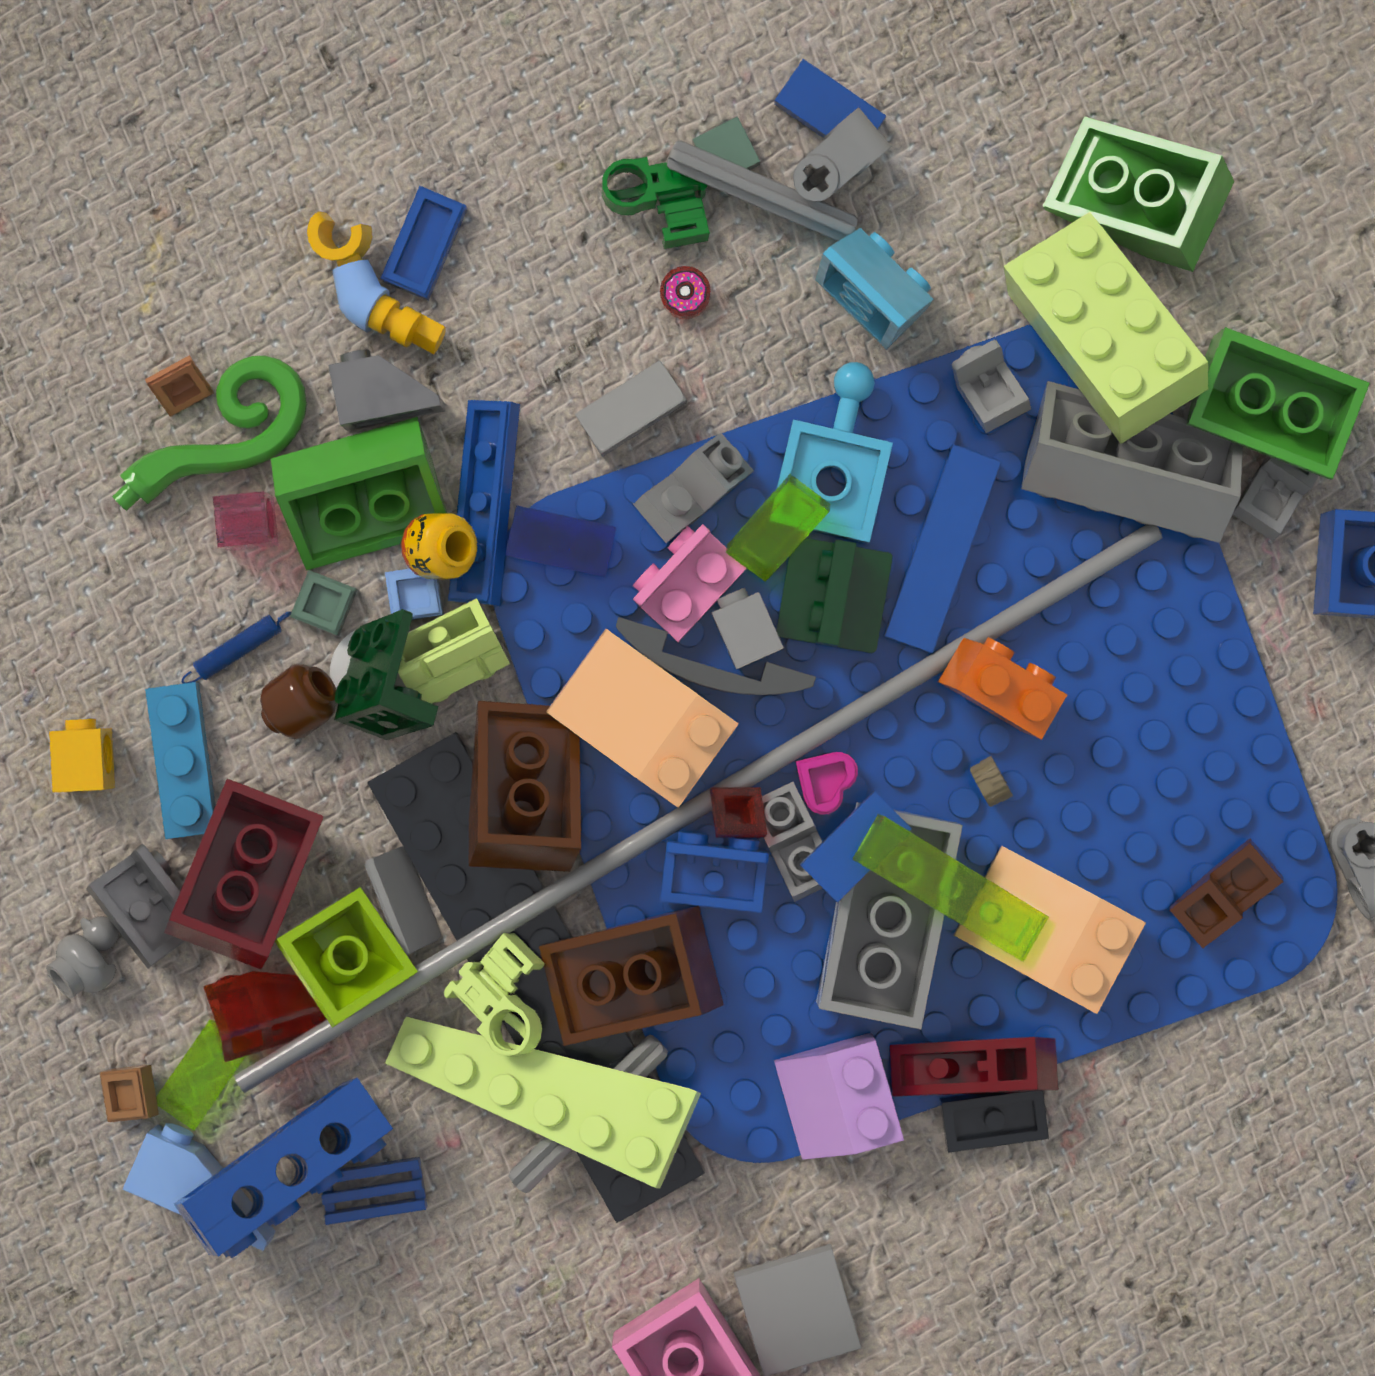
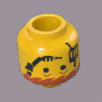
M453 513L422 514L413 519L404 530L401 541L402 556L407 567L414 574L423 578H458L468 572L475 561L477 537L472 526L463 517Z

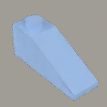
M166 1123L164 1127L156 1125L147 1132L123 1190L180 1214L174 1203L222 1170L223 1167L204 1144L192 1140L194 1134L190 1130L173 1123ZM238 1189L232 1198V1208L238 1216L244 1217L250 1212L253 1203L241 1189ZM265 1222L254 1230L253 1233L257 1240L251 1246L264 1251L275 1234L274 1228Z

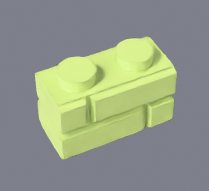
M476 598L408 632L398 674L407 688L418 691L422 694L421 700L432 704L444 701L452 693L478 680L491 677L496 671L509 665L510 662Z

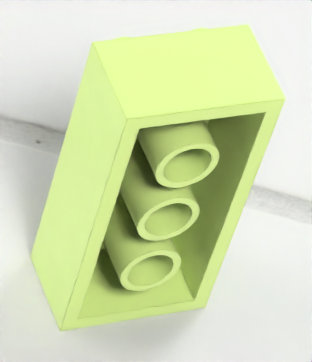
M1088 212L1004 265L1008 296L1120 444L1208 390L1207 359L1091 212Z

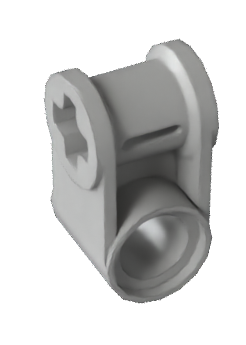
M858 107L824 137L825 140L799 162L793 175L794 186L803 198L814 202L823 201L832 196L851 178L859 176L892 146ZM810 165L815 169L821 168L823 165L828 168L830 173L826 176L825 181L829 187L824 183H819L816 186L811 184L809 178L814 172Z
M1353 818L1341 820L1333 827L1330 833V848L1347 881V887L1355 905L1363 916L1369 920L1375 917V823ZM1357 833L1363 834L1366 839L1360 842L1361 852L1354 851L1352 846L1358 843Z

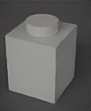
M742 588L717 599L721 609L712 612L711 615L736 670L784 649L759 592L748 596L746 589Z

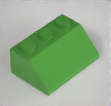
M1227 327L1215 334L1205 355L1208 361V390L1191 400L1187 425L1332 480L1370 383Z
M418 417L271 458L275 497L306 571L401 544L404 530L413 519L422 514L447 513L433 460Z

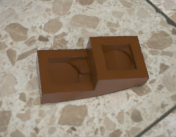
M1250 838L1187 890L1170 906V911L1203 949L1243 919L1244 911L1283 883V876Z

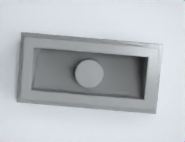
M659 360L575 415L603 457L687 404V399Z
M398 847L365 861V868L390 931L406 955L440 939L441 932L414 864L404 847Z

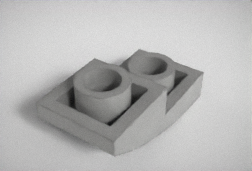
M794 782L747 803L794 902L823 889L800 866V863L822 843V840Z

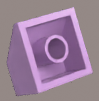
M872 1033L774 1060L802 1160L855 1155L904 1141L878 1046Z

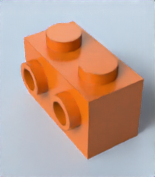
M989 637L984 644L963 638L938 682L1019 731L1042 740L1067 697V694L1052 686L1056 677L1032 663H1029L1026 669L1011 661L1015 653L1014 651Z

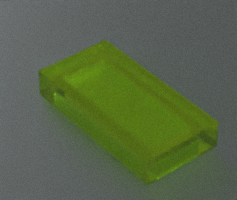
M789 474L727 544L725 553L766 582L829 513L830 503Z
M215 1017L210 1018L156 1096L157 1105L195 1131L255 1045Z

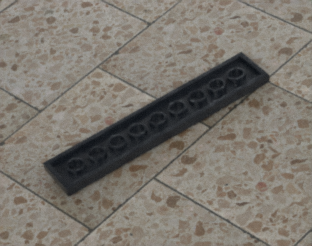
M455 732L367 783L455 939L458 941L545 887L535 870L469 866V810L473 760L458 733ZM556 906L510 932L515 933L541 960L539 946L573 937ZM496 941L467 958L468 962H480ZM507 949V951L510 952L523 966L524 964L509 949ZM544 966L541 970H532L529 975L522 973L518 978L519 981L514 983L518 989L514 993L508 994L517 995L526 1005L535 1010L539 1016L542 1033L538 1045L534 1048L536 1050L614 1069L635 1048L627 1032L564 1046ZM510 1011L524 1023V1020L517 1012ZM502 1021L514 1043L521 1045L524 1038L511 1025ZM649 1074V1075L646 1077V1078L653 1079V1077L651 1076V1074ZM683 1134L660 1189L654 1188L576 1152L616 1223L705 1174V1169L685 1134Z

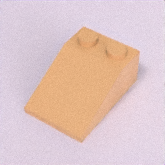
M608 629L604 630L546 711L678 808L739 724Z
M1001 846L958 925L954 936L1098 1014L1146 922Z

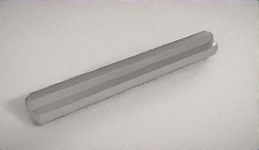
M682 140L676 141L671 148L667 159V167L672 171L836 241L843 239L856 230L858 218L842 209L823 201L814 202L807 200L791 187Z
M648 1035L614 1069L647 1077L666 1058L668 1051L656 1037ZM544 1137L511 1169L509 1178L520 1191L529 1193L572 1149Z

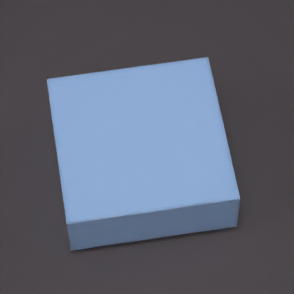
M410 569L385 572L391 614L404 609L413 613L412 620L444 615L439 579L423 578L414 574Z

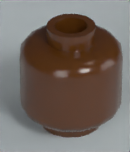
M294 664L263 687L260 698L262 719L266 726L275 733H281L283 736L291 739L305 738L334 715L336 687L332 679L322 669L305 664Z

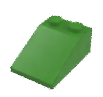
M1084 116L1043 204V208L1071 223L1091 212L1114 243L1146 258L1193 272L1235 181L1222 155Z

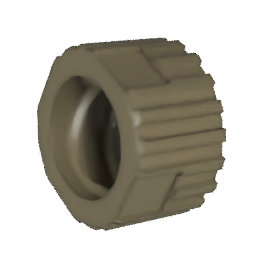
M992 756L970 768L976 784L990 807L1013 796Z

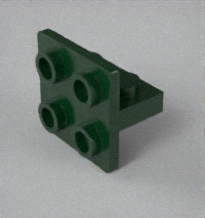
M794 537L791 542L776 628L778 636L780 638L874 653L878 645L893 559L892 554L856 547V543L835 540L831 543Z

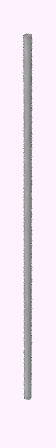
M1152 524L1144 525L702 792L679 808L674 809L415 966L418 972L414 976L332 1028L328 1020H325L237 1073L234 1077L238 1086L246 1093L494 943L503 933L514 931L946 669L963 638L982 644L985 643L988 637L995 640L1161 540L1163 537L1159 528Z

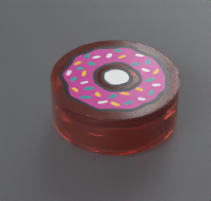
M681 266L672 269L663 278L660 286V298L663 307L672 316L679 319H691L700 315L709 304L710 284L700 270L690 266Z

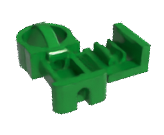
M647 157L621 159L613 162L606 169L602 178V198L605 205L612 212L620 215H634L644 210L655 209L657 198L659 199L660 205L657 206L658 214H665L667 228H662L663 249L708 241L710 232L702 202L706 194L707 185L670 170L667 167V162L649 166ZM620 173H632L643 181V184L627 189L609 190L607 187L609 181ZM697 190H698L699 198H696V196H695V191H697ZM641 196L638 200L633 202L620 201ZM696 226V228L671 233V231Z

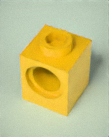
M96 719L65 720V730L49 731L52 793L115 788L112 728L96 729Z

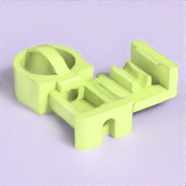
M503 933L480 962H467L459 970L462 978L458 981H451L444 990V996L446 998H459L482 1022L477 1031L486 1039L493 1051L504 1056L527 1054L536 1048L541 1039V1021L535 1010L526 1005L517 995L508 994L514 993L518 989L514 983L519 981L518 978L522 973L529 975L532 970H541L545 963L515 933ZM507 949H509L524 965L522 966L519 963V961L510 952L507 951ZM510 1011L517 1012L524 1020V1023ZM502 1021L511 1025L524 1038L522 1044L516 1049H512L503 1040L501 1033Z

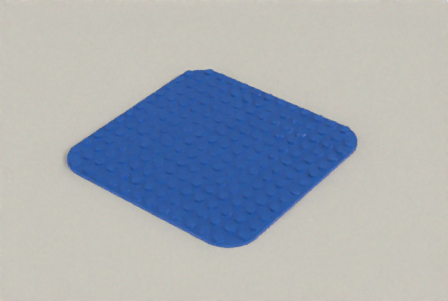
M1031 325L874 379L875 384L871 395L864 401L859 402L853 433L892 442L893 445L869 544L769 521L793 419L833 429L840 401L837 393L722 433L732 446L740 452L743 459L754 471L689 526L695 532L704 524L715 538L748 567L721 597L742 588L746 589L748 596L759 592L776 629L791 542L794 537L831 543L835 540L856 543V547L889 552L892 554L893 559L877 650L874 653L780 638L784 649L736 670L711 615L712 612L721 609L717 601L679 642L668 634L663 652L760 681L766 662L816 677L813 687L796 692L778 695H742L703 687L668 672L739 723L681 805L931 655L928 652L883 636L953 444L1001 461L933 653L1146 525L1130 518L1104 511H1094L1082 505L1056 498L1042 497L1037 493L1021 489L1026 456L1047 381L1079 389ZM992 340H997L1002 348L1004 362L1029 398L1031 410L985 433L957 389L952 363L959 359L966 350L974 346H983ZM715 436L548 495L528 508L508 530L500 606L494 605V610L527 704L550 706L605 629H608L633 647L616 628L618 617L665 631L633 601V598L639 593L633 587V584L653 563L661 569L674 555L668 547L677 536L668 543H665L633 504L644 493L672 474L693 452ZM825 468L816 477L817 487L824 495L836 496L842 493L845 488V477L836 468ZM1157 526L1163 537L1161 540L995 639V641L1015 652L1011 658L1012 662L1026 669L1029 663H1032L1056 677L1052 686L1067 694L1042 740L1019 731L939 683L938 681L944 672L942 671L797 759L801 760L832 752H842L855 760L858 767V776L850 788L843 790V800L836 811L820 815L813 812L806 805L796 763L793 761L679 830L708 834V844L728 846L729 837L760 840L759 850H768L770 853L769 864H767L762 913L699 906L724 1005L700 1016L642 1028L645 1037L653 1035L668 1051L666 1058L656 1067L660 1081L690 1088L701 1093L686 1128L697 1141L720 1155L743 1162L771 1163L801 1155L774 1063L776 1059L872 1033L878 1046L891 1095L890 1045L1022 1037L1055 1038L1057 1064L1276 987L1296 976L1316 957L1328 938L1336 914L1338 899L1336 873L1218 542L1203 538H1193L1184 533ZM580 737V855L583 864L678 807ZM990 756L994 759L1013 794L1011 798L992 807L986 802L970 772L971 767ZM794 782L822 842L855 810L856 802L862 803L873 791L893 810L957 822L963 825L921 1030L819 1009L816 999L836 901L824 889H821L794 902L747 803ZM678 831L591 883L606 929L696 906L660 902L667 839L677 840ZM1251 838L1282 874L1284 882L1244 911L1243 919L1202 949L1170 911V906L1212 868ZM1001 846L1146 922L1098 1014L954 936L958 925ZM968 1094L892 1096L898 1120L940 1106V1098Z

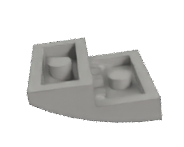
M831 1244L733 1272L764 1376H770L862 1349Z

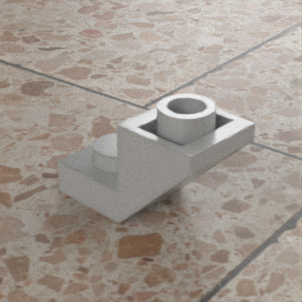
M719 433L693 452L672 474L644 493L633 505L664 542L668 543L687 526H690L754 470L726 437Z

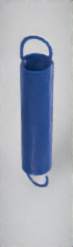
M292 611L278 617L277 625L273 618L267 614L257 623L250 625L240 634L233 636L223 645L221 644V646L216 647V649L214 648L206 656L204 655L199 660L197 659V661L193 662V666L200 677L190 682H184L185 677L192 673L190 671L183 676L181 682L183 684L192 683L201 678L207 680L209 677L222 671L226 666L228 667V665L239 660L243 655L245 656V654L252 652L256 647L269 641V639L282 631L279 622L289 617Z

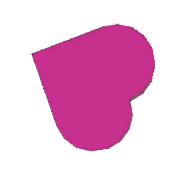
M832 752L795 761L804 801L813 812L820 815L830 814L840 807L843 800V790L850 788L858 776V767L855 760L842 752Z

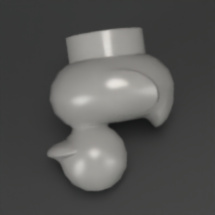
M97 916L91 920L82 918L80 923L83 936L70 934L64 937L56 950L57 959L46 967L54 984L69 998H73L81 991L88 993L100 992L112 982L115 976L116 966L114 964H107L99 952L112 948L119 937V931L108 917Z

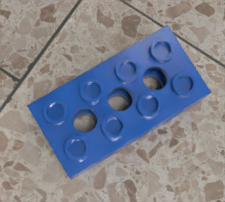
M358 1078L341 1083L174 1203V1206L208 1255L219 1257L221 1254H224L225 1257L230 1256V1258H233L257 1240L253 1231L267 1222L269 1226L272 1224L277 1226L301 1208L297 1199L308 1191L311 1195L316 1192L320 1194L343 1178L344 1174L339 1168L350 1160L353 1164L358 1161L362 1163L383 1149L387 1144L382 1137L393 1128ZM324 1127L330 1128L336 1135V1147L331 1154L327 1153L320 1144V1134ZM282 1157L288 1158L295 1168L294 1178L288 1185L281 1183L276 1175V1167ZM241 1187L251 1194L253 1201L250 1212L244 1217L238 1216L232 1208L233 1195Z

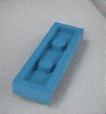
M199 682L145 689L165 839L204 834L216 804Z

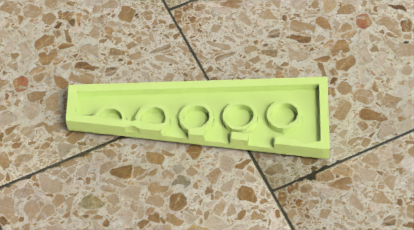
M405 1017L385 1062L387 1065L659 1189L662 1186L701 1095L700 1092L690 1088L533 1049L530 1053L518 1056L499 1055L491 1049L486 1039L481 1035L410 1017ZM505 1042L512 1049H516L520 1046L513 1043Z

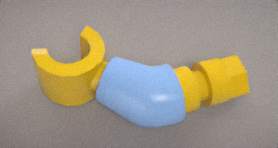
M321 211L315 213L310 218L307 227L308 242L313 251L320 257L336 261L338 267L333 269L332 272L339 309L345 317L365 332L373 329L383 335L389 331L390 339L407 348L413 343L434 355L443 341L446 327L408 306L402 310L399 309L400 302L390 297V291L380 285L369 260H362V257L371 245L373 237L372 227L364 224L350 227V240L345 246L338 248L332 239L335 222L328 213Z

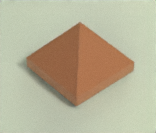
M190 355L145 379L147 385L170 417L214 394L213 388Z

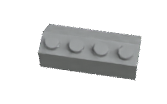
M1047 381L1026 456L1021 489L1037 493L1042 497L1056 498L1082 505L1094 511H1104L1130 518L1142 524H1152L1174 530L1193 538H1203L1220 543L1241 495L1243 446L1187 425L1186 418L1168 414L1120 444L1080 389Z

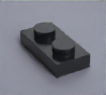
M1043 1091L968 1094L940 1098L945 1144L948 1153L1049 1139Z

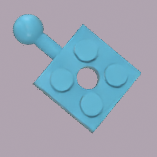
M850 362L840 367L836 372L834 388L840 397L833 429L793 419L769 521L867 544L870 543L893 443L853 433L859 402L864 401L871 395L875 384L873 373L866 365L859 362ZM825 468H836L844 475L846 484L843 492L839 495L827 496L819 491L816 477Z

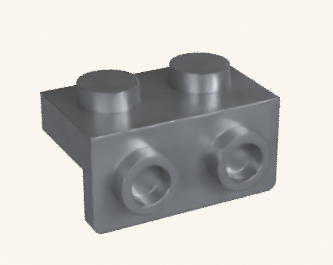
M141 844L133 850L130 856L90 883L86 890L147 969H149L185 941L164 933L180 894V890L169 877L172 875V870L159 852L156 850L149 852L146 846Z

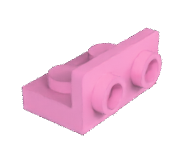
M704 524L695 532L687 526L669 545L668 549L674 555L661 569L653 563L633 584V587L639 591L633 598V601L677 642L689 632L715 604L717 599L748 568L715 538Z

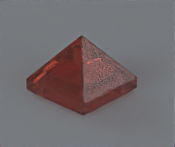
M712 787L710 789L716 838L766 837L767 829L761 787Z

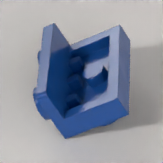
M678 831L677 840L667 839L660 902L762 913L767 864H769L770 853L768 850H759L760 840L729 837L728 846L708 844V834Z

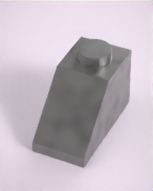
M370 350L344 353L340 355V363L328 365L339 423L345 430L445 411L444 402L439 395L381 356H371Z

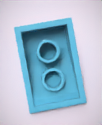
M859 228L831 245L823 253L815 280L888 350L929 308L934 300L928 294L931 286L913 268L910 267L905 272L891 258L895 252L879 234L873 232L868 236Z

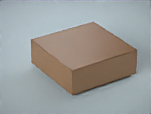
M151 1065L114 1068L100 1072L108 1122L147 1119L159 1115Z

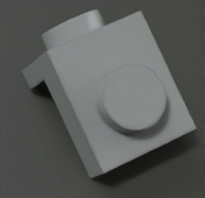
M992 340L983 346H974L966 350L959 359L952 363L957 389L985 433L1031 410L1029 398L1004 362L1002 348L997 340Z

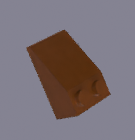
M478 701L469 810V866L570 872L581 850L580 737L546 712L550 707L549 705Z
M699 906L539 946L542 961L545 963L544 969L564 1046L700 1016L724 1005Z

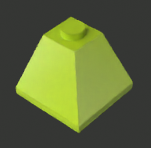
M361 887L275 940L276 945L332 1028L418 972Z

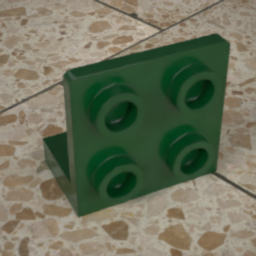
M401 609L364 624L355 630L347 649L348 655L351 656L347 673L339 682L335 692V702L338 704L334 718L335 721L384 740H390L434 726L439 706L421 700L422 694L416 690L401 686L394 687L413 613Z

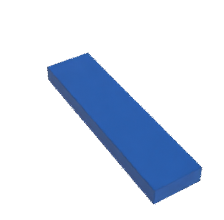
M468 400L457 515L463 517L472 526L477 537V554L468 572L458 578L450 579L448 601L468 603L477 598L480 604L500 606L520 404Z
M955 444L951 446L883 637L930 654L933 653L1001 461Z

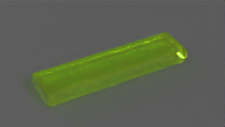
M880 814L877 815L852 859L1023 962L1049 916Z

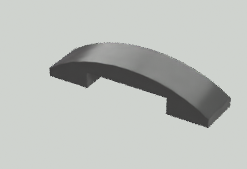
M618 617L616 623L618 631L642 655L666 671L703 687L742 695H778L811 688L815 683V676L766 662L760 681L663 652L668 636L667 631Z

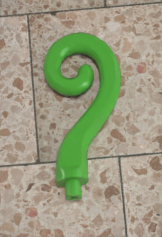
M266 355L251 356L232 364L221 376L216 389L217 406L222 416L228 423L239 428L250 429L264 422L269 415V409L265 403L257 402L249 406H243L238 399L239 388L245 382L261 379L269 382L280 396V410L273 423L260 435L240 443L174 445L148 453L134 462L120 475L126 484L112 497L127 511L140 498L149 504L169 485L182 477L247 469L275 457L292 442L305 418L307 408L306 394L299 374L282 360Z

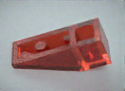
M251 971L241 975L224 976L215 983L203 986L207 1012L224 1062L289 1043L327 1020L297 975Z

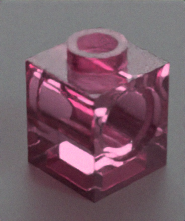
M264 491L213 496L218 548L235 551L279 546L274 496Z

